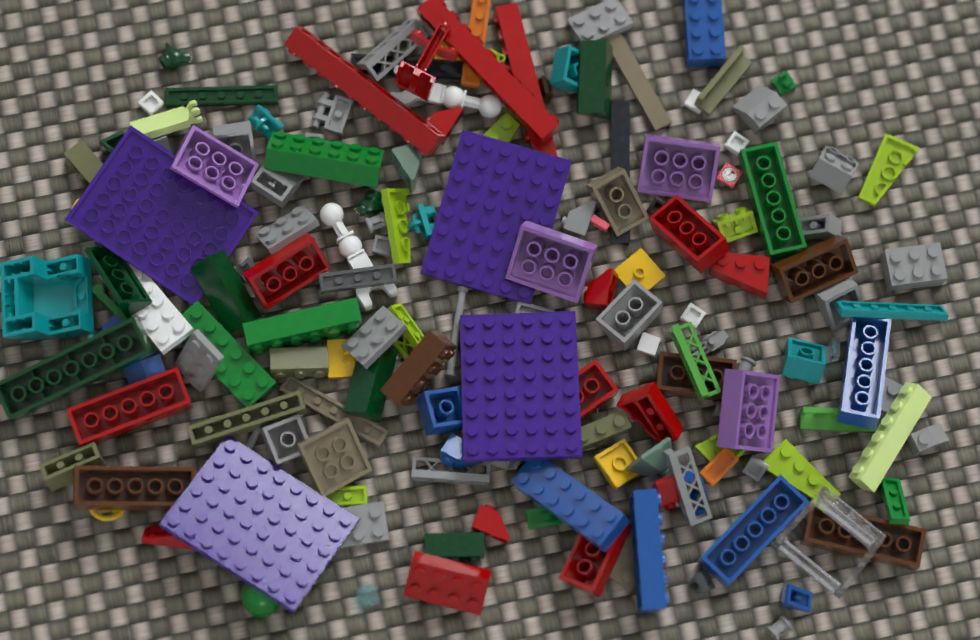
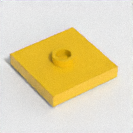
M642 248L614 269L618 274L617 279L625 288L635 279L649 291L666 277Z
M348 339L327 340L329 379L352 377L356 359L342 347Z
M625 438L592 458L614 491L640 475L626 470V467L638 457Z

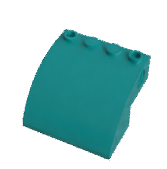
M79 254L48 261L35 256H28L0 263L3 338L15 340H56L94 333L90 259Z

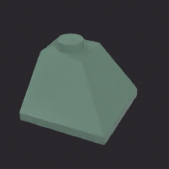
M411 145L393 148L391 150V162L409 190L413 192L422 157Z
M667 437L629 464L626 470L649 477H654L658 473L661 476L667 473L669 469L663 450L672 449L671 439Z

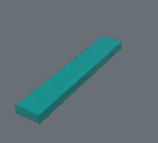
M836 301L834 306L841 317L947 321L949 314L942 305Z

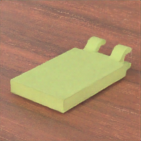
M192 100L185 108L181 106L130 122V126H133L152 139L191 127L190 124L201 123L203 119L202 116L194 117L200 115L199 107L192 109L193 106H197L196 100Z

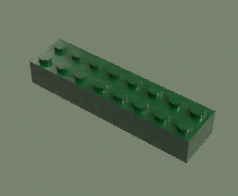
M132 317L1 380L0 402L8 420L16 421L155 354L140 318Z

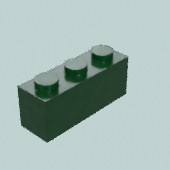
M484 532L425 533L424 535L425 554L461 562L460 559H468V562H480V559H484Z

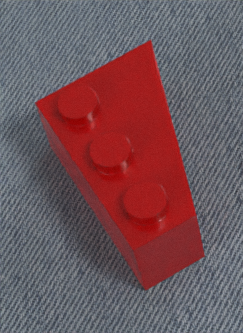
M727 252L709 267V276L727 284H733L742 288L745 292H751L764 299L768 292L770 257Z
M654 381L624 393L620 397L616 406L620 410H625L634 422L637 421L642 425L644 431L655 441L660 443L667 437L671 439V442L679 439L683 426Z

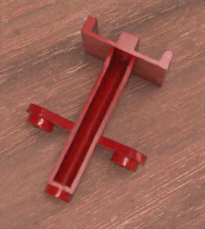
M441 21L430 41L424 37L423 32L420 30H414L410 33L409 39L425 50L415 67L403 60L401 61L394 81L395 85L428 101L436 77L426 72L435 55L452 62L456 61L458 57V52L455 48L441 46L451 28L449 23Z

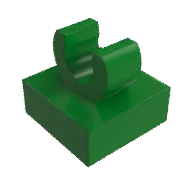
M787 71L771 79V84L780 97L797 87Z

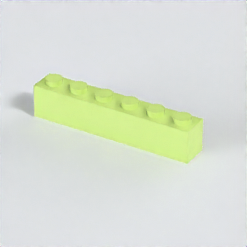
M905 382L885 417L881 420L879 427L872 435L868 445L863 450L862 455L853 466L848 477L862 490L875 493L932 397L919 384Z

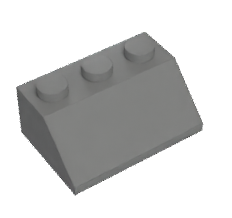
M633 279L596 318V322L607 336L625 351L663 311V302Z

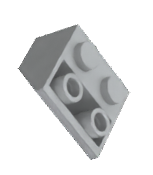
M826 145L809 177L842 194L859 163L853 157L845 156L839 153L838 149Z
M263 165L251 180V186L253 190L281 208H284L305 178L299 174L264 169Z

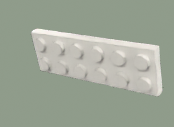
M129 264L152 300L150 305L135 313L132 317L140 318L147 336L161 353L165 355L194 332V329L155 282Z

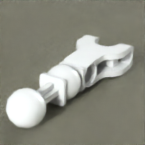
M399 65L394 67L395 74H397ZM435 82L428 101L406 90L401 93L391 92L394 97L406 106H410L416 101L437 105L444 104L449 109L464 108L466 106L479 109L481 115L486 118L496 117L502 109L501 101L494 95H486L482 98L467 95V90L463 91L457 86L447 88L446 85Z
M336 203L325 204L320 210L321 221L333 227L338 236L336 243L339 252L343 257L347 258L350 268L357 269L373 266L364 249H362L360 239L354 236L353 230L348 232L342 222L344 212L341 206ZM395 284L356 289L357 300L364 311L367 312L372 309L370 292L379 288L384 290L390 298L398 295Z

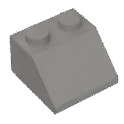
M758 85L732 106V109L757 135L784 113L787 104L775 91Z
M250 121L213 126V134L216 139L257 163Z
M849 277L814 293L817 306L832 331L845 326L851 320V317H841L834 307L836 301L862 302L858 284Z

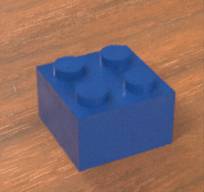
M459 386L424 391L417 398L416 401L426 436L463 430L462 394Z

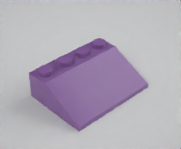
M193 125L179 146L170 169L238 208L259 164Z
M645 134L637 192L669 197L678 195L683 199L712 202L720 145Z
M526 220L520 227L505 279L578 303L598 245Z
M725 369L717 447L772 453L780 375Z

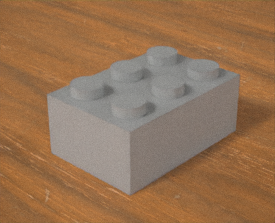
M940 242L885 249L880 255L887 292L942 285L947 280Z

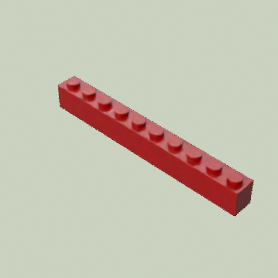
M426 0L417 8L418 16L433 32H435L441 21L450 24L451 28L443 42L448 47H453L457 50L460 60L542 144L559 131L558 118L554 114L550 115L546 111V106L541 101L537 102L533 98L534 94L529 88L525 89L521 85L520 79L516 75L512 76L508 72V67L503 62L499 63L494 52L491 49L487 50L483 46V41L478 36L474 37L471 34L472 31L468 25L462 24L458 20L457 14L454 11L450 12L446 8L447 5L443 0Z
M515 2L496 6L495 14H492L494 25H498L497 37L498 41H502L503 44L501 52L507 59L508 64L506 66L509 69L508 72L512 76L516 75L525 89L529 88L534 94L533 98L537 102L541 101L544 104L518 4ZM524 126L526 132L523 133L525 144H529L530 149L558 157L553 136L542 144Z
M295 26L284 44L289 49V53L296 57L299 56L303 59L302 62L306 66L316 69V73L319 76L329 79L333 87L342 89L345 92V96L351 100L355 99L360 103L359 106L362 109L372 112L376 120L385 122L389 130L402 135V139L408 144L415 145L419 153L423 155L435 153L446 135L307 29Z

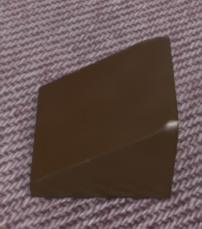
M541 76L538 81L543 101L553 98V92L549 84L550 81L545 76Z
M656 195L646 212L650 215L654 214L668 200L660 195Z

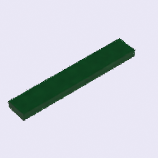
M278 85L165 88V107H186L192 100L197 102V106L193 107L278 105Z

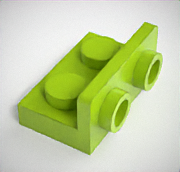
M745 207L737 208L734 210V213L729 215L728 213L720 214L717 216V219L712 220L713 224L717 226V230L726 237L727 243L758 232L753 211L745 209Z

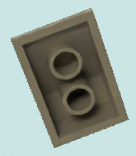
M616 167L586 185L593 200L597 202V207L617 237L649 218L624 168Z

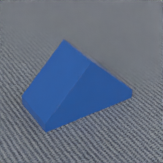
M786 584L781 590L779 607L810 612L812 592Z

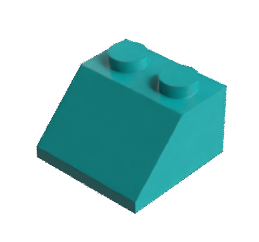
M568 45L555 50L550 85L564 91L577 92L578 49Z
M788 337L782 364V375L790 379L796 378L807 383L820 384L826 365V346Z

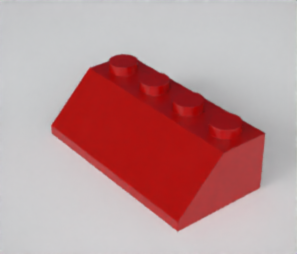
M628 523L606 553L579 534L559 579L585 593L600 598L632 526Z

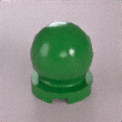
M247 583L242 588V603L246 611L253 617L268 618L281 606Z

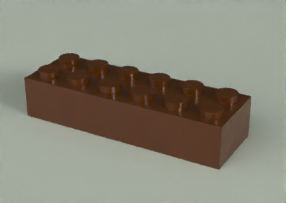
M74 466L73 510L169 511L195 478V467Z
M811 502L806 509L800 544L915 571L920 567L926 529L911 525L889 524V521Z

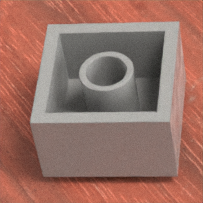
M299 414L264 427L260 431L271 460L276 466L301 457L296 444L307 439L308 435Z

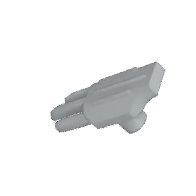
M724 330L714 331L703 338V341L700 343L701 346L704 345L702 347L703 350L707 349L704 352L705 355L724 345L729 337ZM697 350L692 355H698L699 351Z

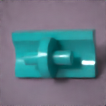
M260 104L255 107L254 112L248 117V120L255 126L254 129L257 132L261 131L269 140L272 131H281L284 127V124L277 121L271 115V112L266 108L264 109Z
M423 203L417 205L418 209L416 210L419 220H417L416 215L411 216L412 222L408 224L409 230H415L416 234L423 232L427 242L431 239L435 223L429 224L428 219L436 217V212L433 205L424 207Z

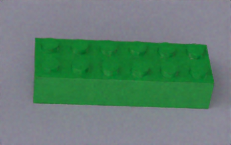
M272 131L266 148L264 169L377 188L382 171L384 150L376 147H362L358 144H344L340 141H327L318 137L309 138L301 134L292 135L286 134L283 131Z
M773 142L741 149L738 154V161L765 256L770 257L771 261L789 257L805 250L807 245L778 143Z
M356 297L242 323L249 354L260 356L265 354V351H269V348L299 347L309 341L317 343L326 337L334 339L340 337V334H354L362 327V317Z
M198 300L182 314L194 331L198 329L224 356L213 377L243 408L261 403L278 388L276 381ZM190 336L181 342L184 346L186 345Z

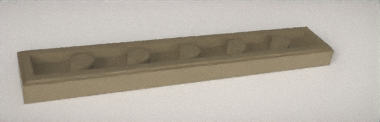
M619 33L606 39L613 46V59L654 132L671 125L672 122L622 34Z
M286 377L279 392L286 395L300 390L307 408L334 423L349 418L358 437L377 448L381 447L389 430L371 420L344 413V405L297 378Z

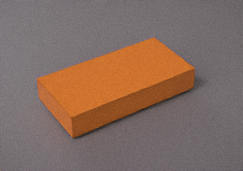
M723 448L699 472V475L713 487L740 459L728 448Z

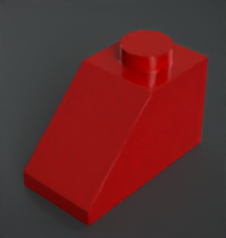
M457 107L434 112L432 117H427V122L446 135L441 142L442 145H444L463 116V108Z
M609 268L588 284L587 291L583 294V301L589 309L605 310L613 301L618 274L613 268Z
M673 475L655 481L651 489H657V494L661 495L659 510L665 508L668 511L676 507V503L680 499Z
M480 505L471 530L484 532L485 536L508 544L510 537L499 512L495 511L496 508L491 505Z

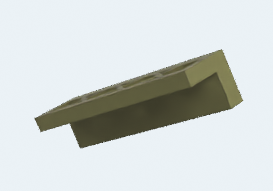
M742 45L739 46L698 95L694 106L708 117L752 65V61L742 55L745 50Z

